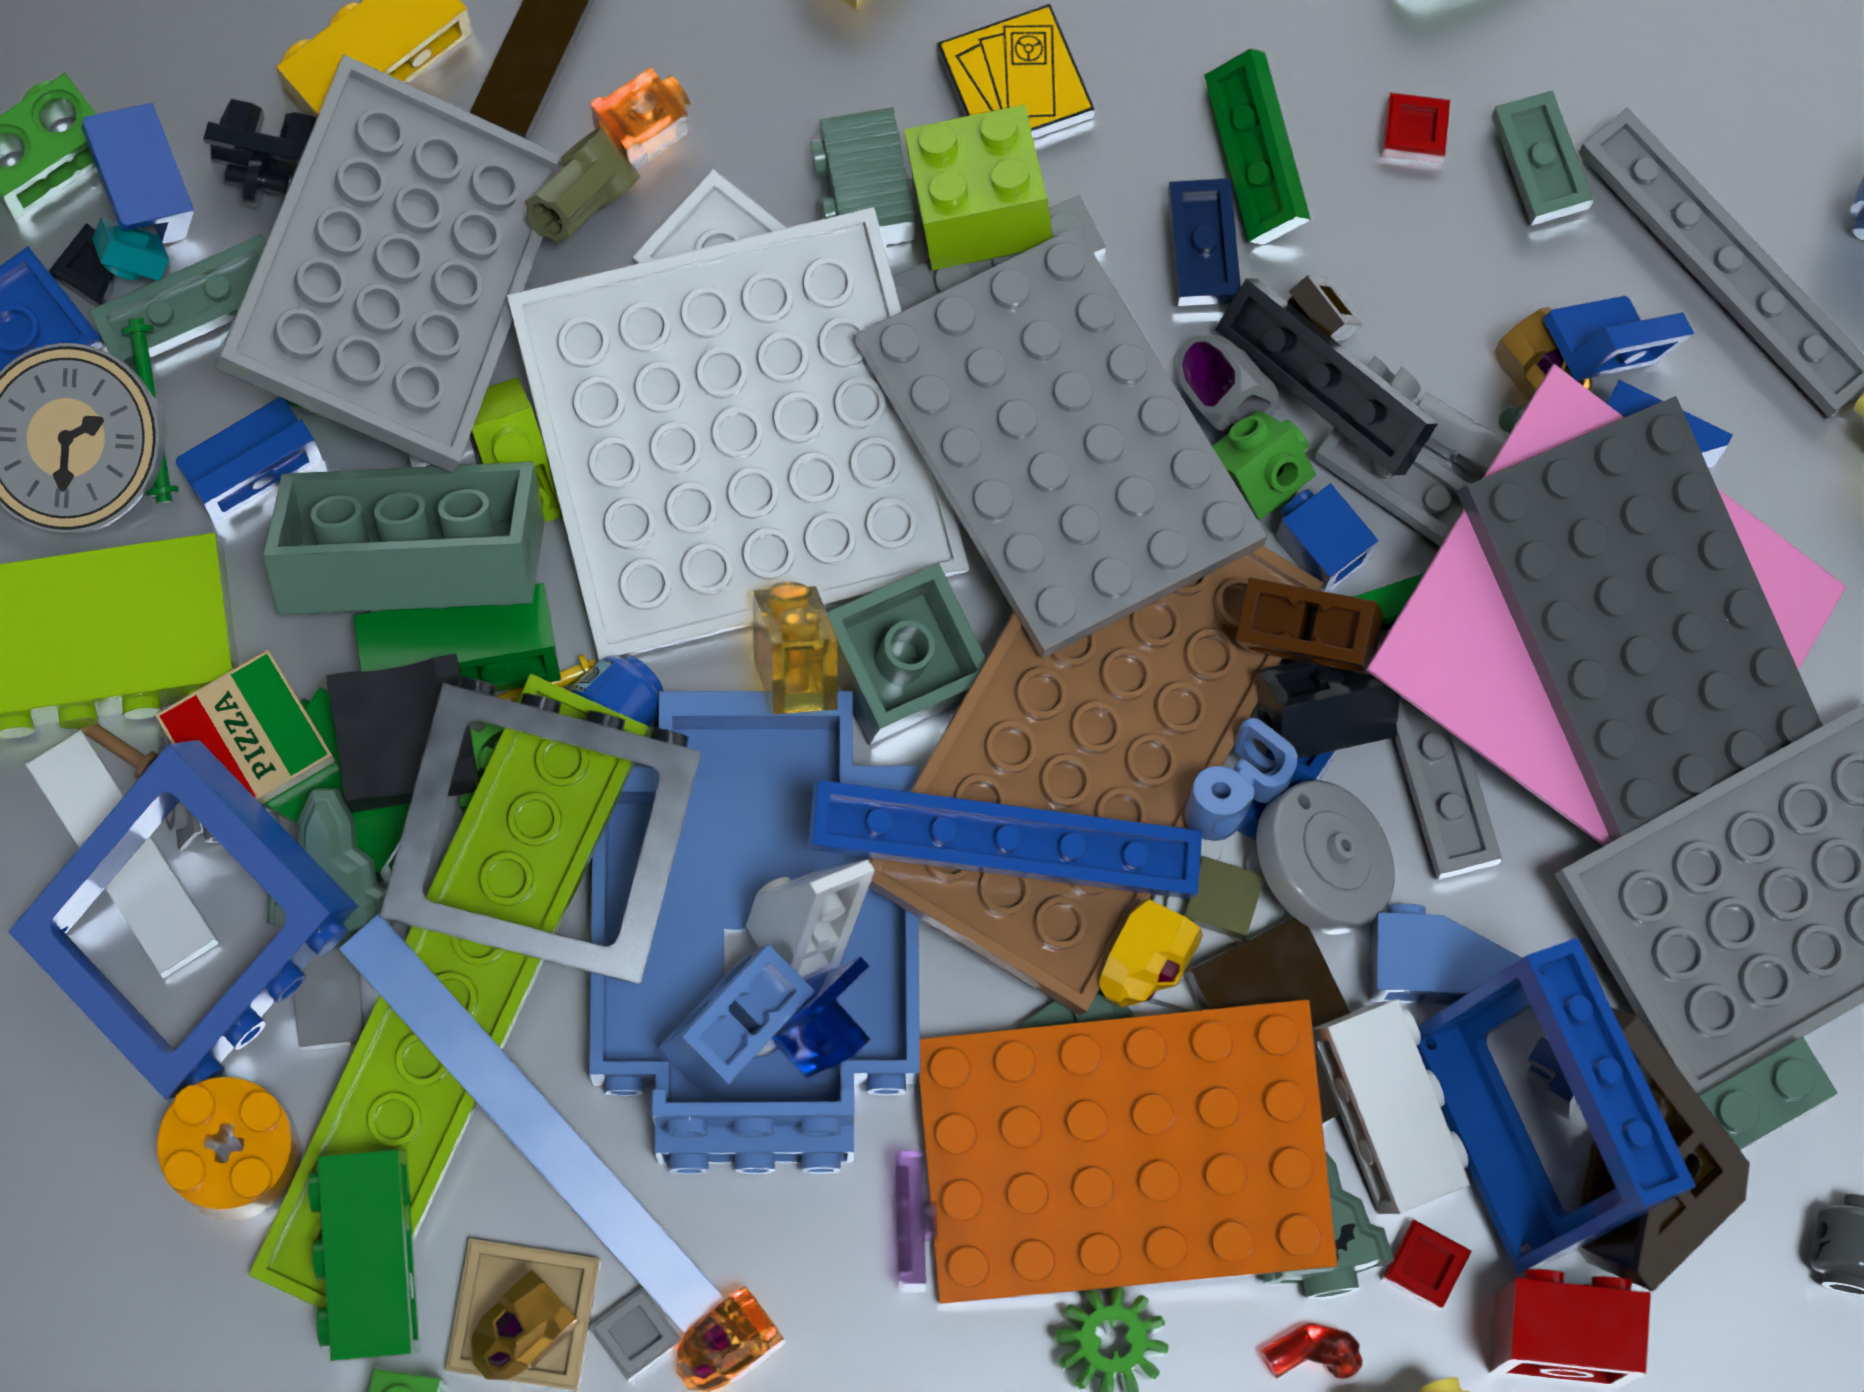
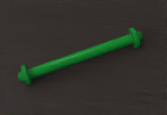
M144 318L129 319V326L121 329L122 336L131 337L136 373L147 385L152 396L156 397L146 334L154 332L153 325L145 324ZM165 450L154 488L147 491L148 497H156L157 504L172 502V495L179 493L178 486H170Z

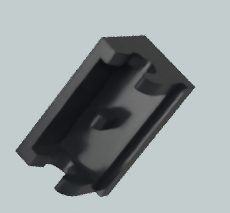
M1300 661L1257 671V681L1259 683L1258 719L1270 728H1273L1276 733L1295 748L1298 755L1297 759L1396 737L1400 695L1372 674L1366 675Z

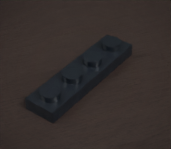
M1245 279L1215 328V331L1233 342L1239 349L1245 351L1253 362L1393 476L1406 475L1438 425L1435 420L1259 279Z

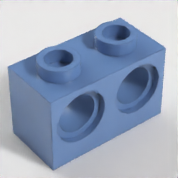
M767 944L745 955L658 1048L703 1094H707L729 1085L815 990L770 944Z

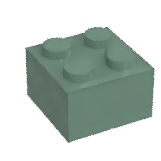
M940 563L824 613L815 630L843 691H853V711L869 744L959 705L986 660Z

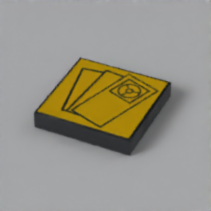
M1051 4L937 42L936 52L963 117L1025 104L1033 139L1094 118L1095 108Z

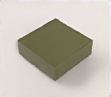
M1203 856L1200 863L1198 895L1189 899L1184 916L1199 927L1245 940L1265 877L1263 874Z

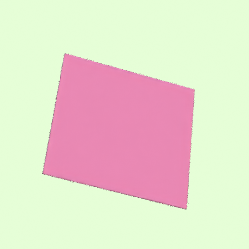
M1554 364L1550 367L1483 478L1625 417ZM1718 489L1799 670L1846 586ZM1463 509L1365 670L1605 846L1612 841L1466 511Z

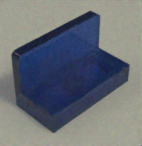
M861 956L816 979L810 985L815 992L771 1038L806 1078L854 1057L871 1040L836 1000L869 967Z

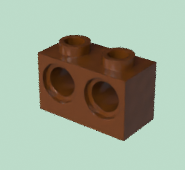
M1249 577L1236 641L1245 651L1371 675L1365 669L1376 653L1384 612L1376 601Z

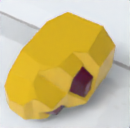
M1142 900L1129 915L1102 971L1099 986L1106 1000L1122 1008L1150 1001L1156 991L1177 986L1204 936L1201 927L1184 915L1152 900Z

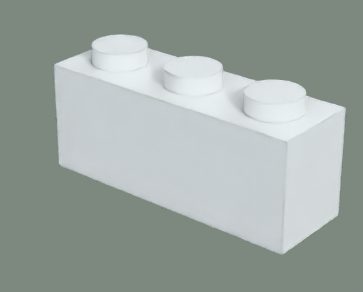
M1399 999L1376 1002L1314 1027L1313 1036L1316 1053L1378 1213L1402 1214L1469 1186L1470 1183L1464 1170L1468 1167L1467 1152L1459 1136L1455 1132L1449 1131L1440 1108L1444 1106L1445 1102L1443 1090L1434 1073L1426 1070L1417 1048V1045L1421 1042L1419 1028L1412 1014L1406 1008L1402 1009Z

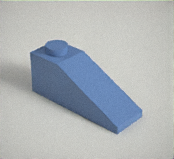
M1418 904L1387 906V913L1378 912L1377 918L1370 925L1369 1001L1381 1002L1399 999L1400 1003L1451 1005L1522 957L1444 915L1426 914L1425 906Z

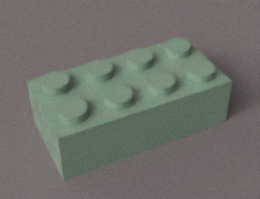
M534 462L458 465L453 473L438 466L282 474L263 553L277 614L316 615L329 612H380L394 609H444L458 606H507L533 603L545 523Z

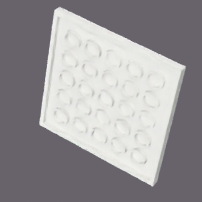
M874 207L507 295L599 660L607 656L623 658L856 600L937 563H940L946 577L968 572L969 565L954 509L856 345L857 333L902 312Z

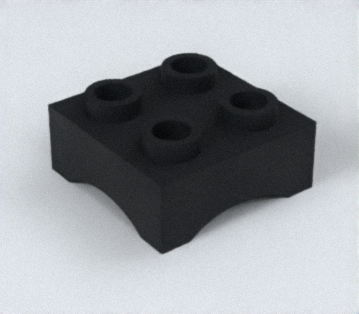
M456 654L433 657L418 663L390 669L326 675L338 744L344 797L351 813L411 803L442 684L456 686L458 677L462 676ZM470 724L466 727L447 797L475 792L479 784Z

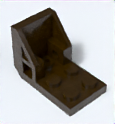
M1612 1008L1696 1187L1578 1248V1251L1589 1264L1618 1277L1630 1279L1632 1283L1653 1292L1746 1200L1750 1162L1637 1015ZM1595 1141L1591 1146L1581 1207L1617 1188Z

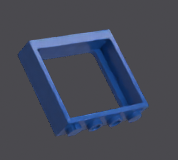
M195 740L167 745L9 930V933L162 1097L167 1100L176 1097L182 1089L189 1085H195L199 1082L222 1076L225 1071L221 1064L223 1059L233 1048L236 1050L243 1048L262 1031L266 1022L261 1016L274 1002L281 1003L300 988L307 977L302 970L315 955H325L343 939L348 931L343 923L356 910L358 905L202 742ZM181 802L278 903L285 912L286 922L278 934L178 1048L174 1050L66 933L174 807Z
M1578 937L1524 956L1418 1026L1421 1042L1417 1045L1424 1067L1426 1070L1434 1073L1443 1090L1445 1102L1444 1106L1440 1108L1450 1130L1459 1136L1468 1156V1169L1517 1274L1567 1255L1696 1187ZM1531 1006L1617 1187L1572 1213H1568L1563 1209L1487 1045V1036L1490 1032Z

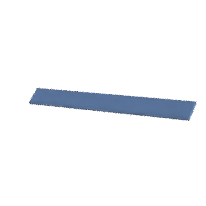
M379 913L339 948L685 1334L724 1299V1296L385 919L380 918Z

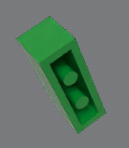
M544 583L535 584L533 603L507 606H458L444 609H394L353 615L361 672L396 668L425 661L433 657L456 654L462 676L494 684L497 686L496 692L524 687L530 674L548 682L561 681L552 619Z
M387 1150L318 1156V1172H310L308 1175V1197L311 1211L321 1212L322 1239H314L312 1246L316 1280L325 1279L327 1306L318 1307L317 1335L320 1347H330V1361L421 1353L407 1151Z

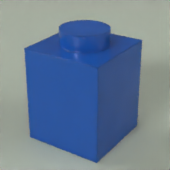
M1331 483L1315 495L1310 489H1307L1287 503L1280 512L1284 518L1281 520L1275 537L1300 569L1323 582L1320 591L1325 592L1331 590L1371 560L1379 542Z

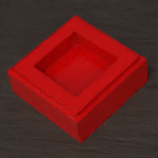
M1390 92L1387 100L1382 157L1442 164L1446 152L1451 100Z
M1413 1219L1393 1255L1394 1262L1388 1265L1381 1280L1441 1311L1472 1250Z

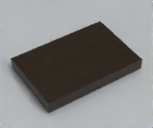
M1293 916L1185 971L1203 1010L1309 1000L1313 1028L1351 1013L1310 928ZM1315 1050L1322 1121L1325 1123L1340 1115V1112Z

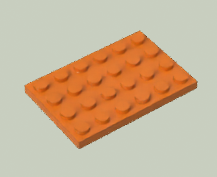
M1309 1000L920 1039L919 1080L940 1304L1338 1267Z

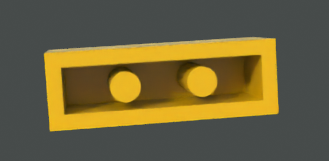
M362 0L360 3H349L333 16L330 25L311 40L302 39L296 42L286 51L282 62L276 66L283 91L303 114L317 118L343 55L349 56L408 84L473 34L468 9L460 0Z

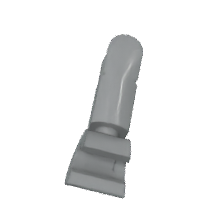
M1373 356L1367 367L1438 423L1425 445L1448 459L1452 458L1456 464L1481 480L1505 443L1506 438L1478 423H1473L1471 418L1428 392L1424 394L1421 400L1417 399L1416 397L1421 390V386L1411 373L1401 366L1397 374L1394 375L1384 362Z

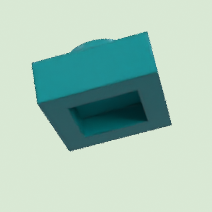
M101 217L92 240L100 262L104 264V267L111 273L128 280H138L140 276L161 281L169 258L160 235L138 228L123 231L120 229L118 222Z

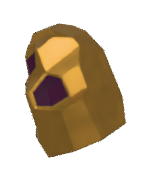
M1550 307L1537 310L1515 325L1500 339L1494 352L1505 372L1529 402L1552 365L1555 364L1574 378L1543 320V317L1552 310ZM1592 378L1577 381L1592 392Z
M531 1269L504 1293L499 1301L478 1322L471 1338L473 1364L486 1380H508L535 1366L572 1331L579 1321L549 1286Z

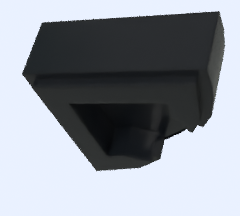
M86 223L50 268L49 272L57 282L93 306L98 307L109 302L114 288L115 274L108 271L104 264L100 262L92 240L95 229Z

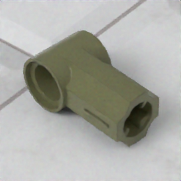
M599 127L572 146L559 159L562 166L524 201L528 210L526 220L539 236L549 237L559 243L570 237L596 210L606 207L631 188L639 180L640 174L604 128Z

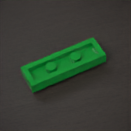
M1250 48L1204 74L1248 240L1249 242L1264 245L1310 221L1311 218L1266 54L1263 51Z

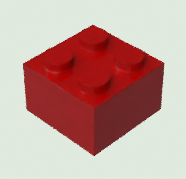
M1526 1269L1524 1277L1514 1278L1513 1281L1495 1294L1490 1373L1622 1387L1647 1373L1651 1292L1632 1290V1280L1627 1278L1594 1276L1591 1279V1284L1579 1285L1565 1283L1564 1272L1548 1269Z

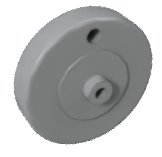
M1309 780L1290 787L1266 805L1257 827L1258 858L1270 889L1282 906L1293 917L1319 932L1345 934L1377 918L1378 912L1385 910L1391 899L1395 881L1391 848L1375 816L1356 796L1336 784L1321 780Z

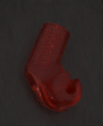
M1315 1323L1302 1325L1260 1350V1355L1266 1367L1276 1380L1307 1361L1326 1365L1334 1377L1339 1379H1347L1359 1372L1363 1364V1358L1359 1352L1360 1344L1351 1333Z

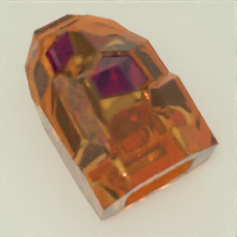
M743 1286L686 1331L677 1347V1374L687 1389L706 1392L716 1390L738 1380L764 1361L785 1343L784 1338L746 1286Z

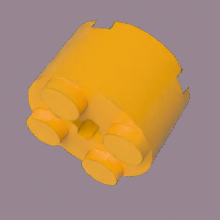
M218 1077L199 1082L195 1085H189L176 1095L174 1102L166 1111L159 1127L157 1155L161 1170L168 1184L190 1205L210 1217L235 1221L249 1219L264 1212L265 1209L287 1193L300 1166L301 1144L291 1118L266 1089L245 1079ZM230 1136H234L243 1145L242 1151L231 1152L228 1162H224L216 1150L219 1145L227 1144Z

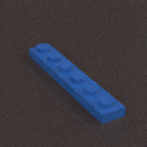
M818 780L813 788L808 850L1192 899L1198 895L1202 831Z

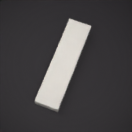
M81 730L26 764L79 848L124 797ZM149 836L107 885L105 890L164 979L219 943Z

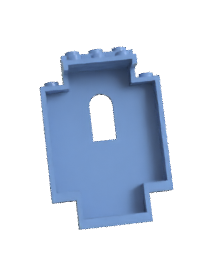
M659 691V728L690 737L687 748L701 751V756L641 984H634L591 973L589 1075L593 1086H604V1093L611 1096L644 1094V1085H655V1089H652L655 1155L657 1163H669V1171L672 1173L701 1174L709 1172V1163H735L736 1172L763 1174L774 1172L775 1163L801 1162V1171L807 1173L841 1171V1162H854V1084H867V1093L875 1095L906 1093V1084H919V917L868 887L840 965L805 980L815 992L789 1019L787 1036L782 1045L768 1055L754 1057L729 1085L703 1094L658 1047L724 978V932H749L746 928L747 920L755 896L763 886L781 877H789L790 880H794L814 871L870 860L868 857L808 850L814 784L818 780L909 792L918 777V767L853 766V691ZM652 767L633 768L592 856V944L610 946L616 942L658 786L659 777Z

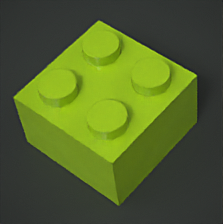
M1025 104L904 129L932 271L1022 253L1053 238L1048 199Z

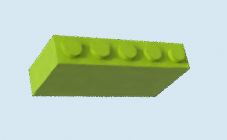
M215 532L0 564V738L25 737L34 733L35 726L59 723V726L65 729L86 728L97 724L98 717L122 713L127 719L155 717V714L162 711V707L173 705L239 666L225 552Z

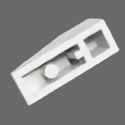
M869 860L814 871L794 880H790L789 877L775 879L763 886L756 894L746 928L758 948L770 944L804 980L834 969L840 965L875 870Z

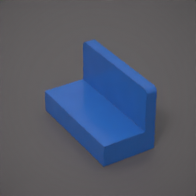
M153 102L86 116L83 119L81 128L120 229L128 231L154 225L163 244L185 239L194 208Z
M1627 296L1551 310L1543 317L1552 338L1576 381L1654 365L1695 334L1683 312L1641 320Z
M277 398L177 457L176 464L210 519L215 523L278 486L282 474L300 473L322 460L315 439L303 420L298 421L288 403L283 398Z

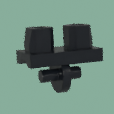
M231 99L220 119V123H207L203 140L211 146L212 163L227 166L224 181L243 186V202L245 205L259 207L264 200L266 191L285 195L289 186V180L292 179L316 118L295 112L286 113L279 137L262 134L260 132L265 118L262 108L254 103Z

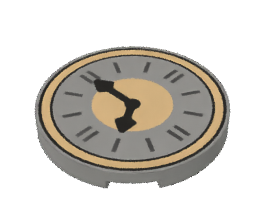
M58 343L28 351L14 359L0 371V506L14 518L44 531L63 534L88 533L112 525L114 521L129 512L140 501L146 491H150L156 481L163 460L165 448L164 422L156 397L152 396L141 377L129 365L123 362L124 360L95 347L75 343Z

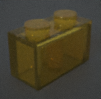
M781 582L767 590H753L754 662L773 714L838 710L837 636L817 587H807L799 582Z

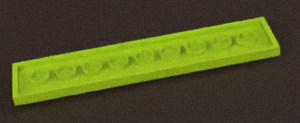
M530 674L517 703H521L523 693L538 695L562 703L559 712L562 715L585 721L587 710H592L626 720L623 731L648 737L651 730L647 725L533 674ZM505 728L426 898L433 903L557 934L636 763ZM412 926L405 943L503 1050L544 960ZM379 995L249 1273V1276L316 1307L327 1306L325 1279L316 1280L312 1260L314 1239H322L321 1212L311 1211L308 1197V1175L310 1172H318L317 1157L387 1150L407 1151L414 1242L478 1104L381 995Z

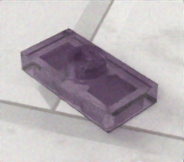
M899 1151L898 1155H895L898 1289H902V1292H925V1241H937L936 1201H923L922 1151Z

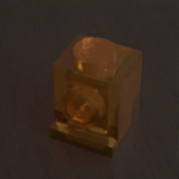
M652 67L605 99H602L600 96L590 103L594 128L603 127L635 169L689 133L688 113L685 109L690 107L691 103L685 90L672 75L661 80ZM650 103L654 106V109L649 113L643 114L638 112Z

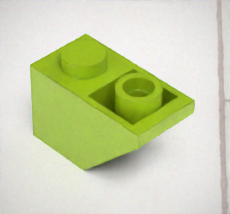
M515 377L489 386L471 432L481 464L534 462L545 522L562 517L547 452L531 404L519 378Z

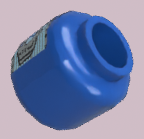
M617 656L604 657L569 690L649 727L659 719V691H663L662 684L646 664L633 656H627L625 659Z

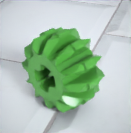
M1114 1287L1109 1295V1306L1104 1307L1100 1294L1095 1289L1087 1290L1084 1294L1090 1316L1077 1306L1072 1304L1067 1306L1064 1316L1080 1331L1072 1329L1057 1330L1055 1342L1077 1348V1350L1062 1356L1058 1361L1061 1370H1069L1079 1364H1082L1085 1368L1074 1384L1077 1390H1085L1093 1376L1101 1378L1099 1392H1113L1114 1379H1119L1124 1392H1139L1138 1382L1132 1370L1144 1379L1155 1381L1160 1371L1143 1355L1153 1357L1165 1356L1168 1353L1169 1345L1161 1340L1147 1339V1335L1163 1328L1165 1321L1162 1316H1153L1144 1322L1140 1320L1138 1316L1144 1311L1149 1302L1146 1296L1143 1294L1139 1295L1134 1300L1131 1308L1127 1309L1122 1307L1124 1298L1123 1287ZM1115 1327L1125 1334L1121 1346L1128 1354L1119 1358L1117 1351H1115L1111 1358L1108 1359L1098 1352L1102 1340L1095 1332L1104 1328L1105 1333L1108 1335L1112 1328Z

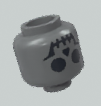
M1847 1194L1844 1197L1843 1205H1831L1820 1210L1810 1255V1265L1814 1271L1823 1276V1286L1842 1293L1864 1296V1196Z

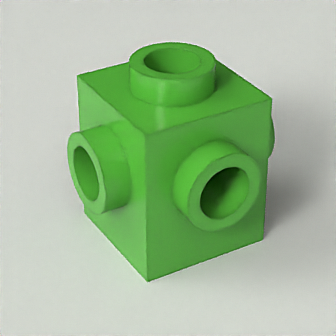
M1260 410L1235 423L1229 433L1212 446L1259 521L1277 506L1290 501L1303 485L1316 476L1305 454L1309 450V443L1301 430L1289 420L1280 422Z

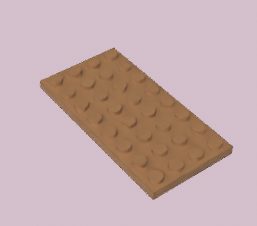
M1262 546L1043 659L1013 611L909 792L1188 829L1184 819V808L1194 780L1201 771L1208 767L1223 766L1235 744L1234 741L1240 725L1249 719L1258 703L1259 683L1257 681V671L1278 666L1282 659L1245 651L1236 641L1249 577L1314 590H1320L1323 582L1265 546ZM870 858L869 860L875 870L869 888L1079 1015L1088 1011L1098 993L1102 971L1129 915L1142 900H1147L1152 895Z

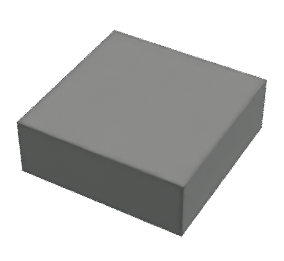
M643 1287L589 1326L592 1333L628 1382L682 1343L681 1338Z

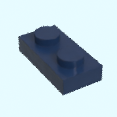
M1231 178L1170 181L1167 192L1178 306L1231 303L1241 287Z

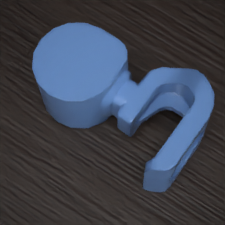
M1257 718L1248 719L1240 725L1233 750L1241 759L1235 764L1234 769L1223 766L1208 767L1201 771L1194 780L1184 808V819L1189 829L1202 831V839L1210 841L1227 839L1244 823L1253 799L1260 803H1269L1289 787L1297 765L1298 755L1296 750L1286 739ZM1252 738L1258 739L1267 745L1272 751L1275 760L1263 755L1255 746Z

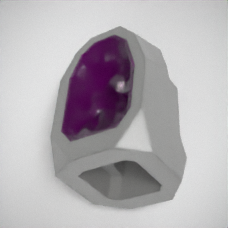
M1194 336L1180 352L1177 363L1180 385L1200 413L1216 429L1229 433L1235 423L1251 416L1257 410L1272 416L1279 408L1278 391L1274 383L1261 372L1245 351L1239 349L1233 342L1223 336Z

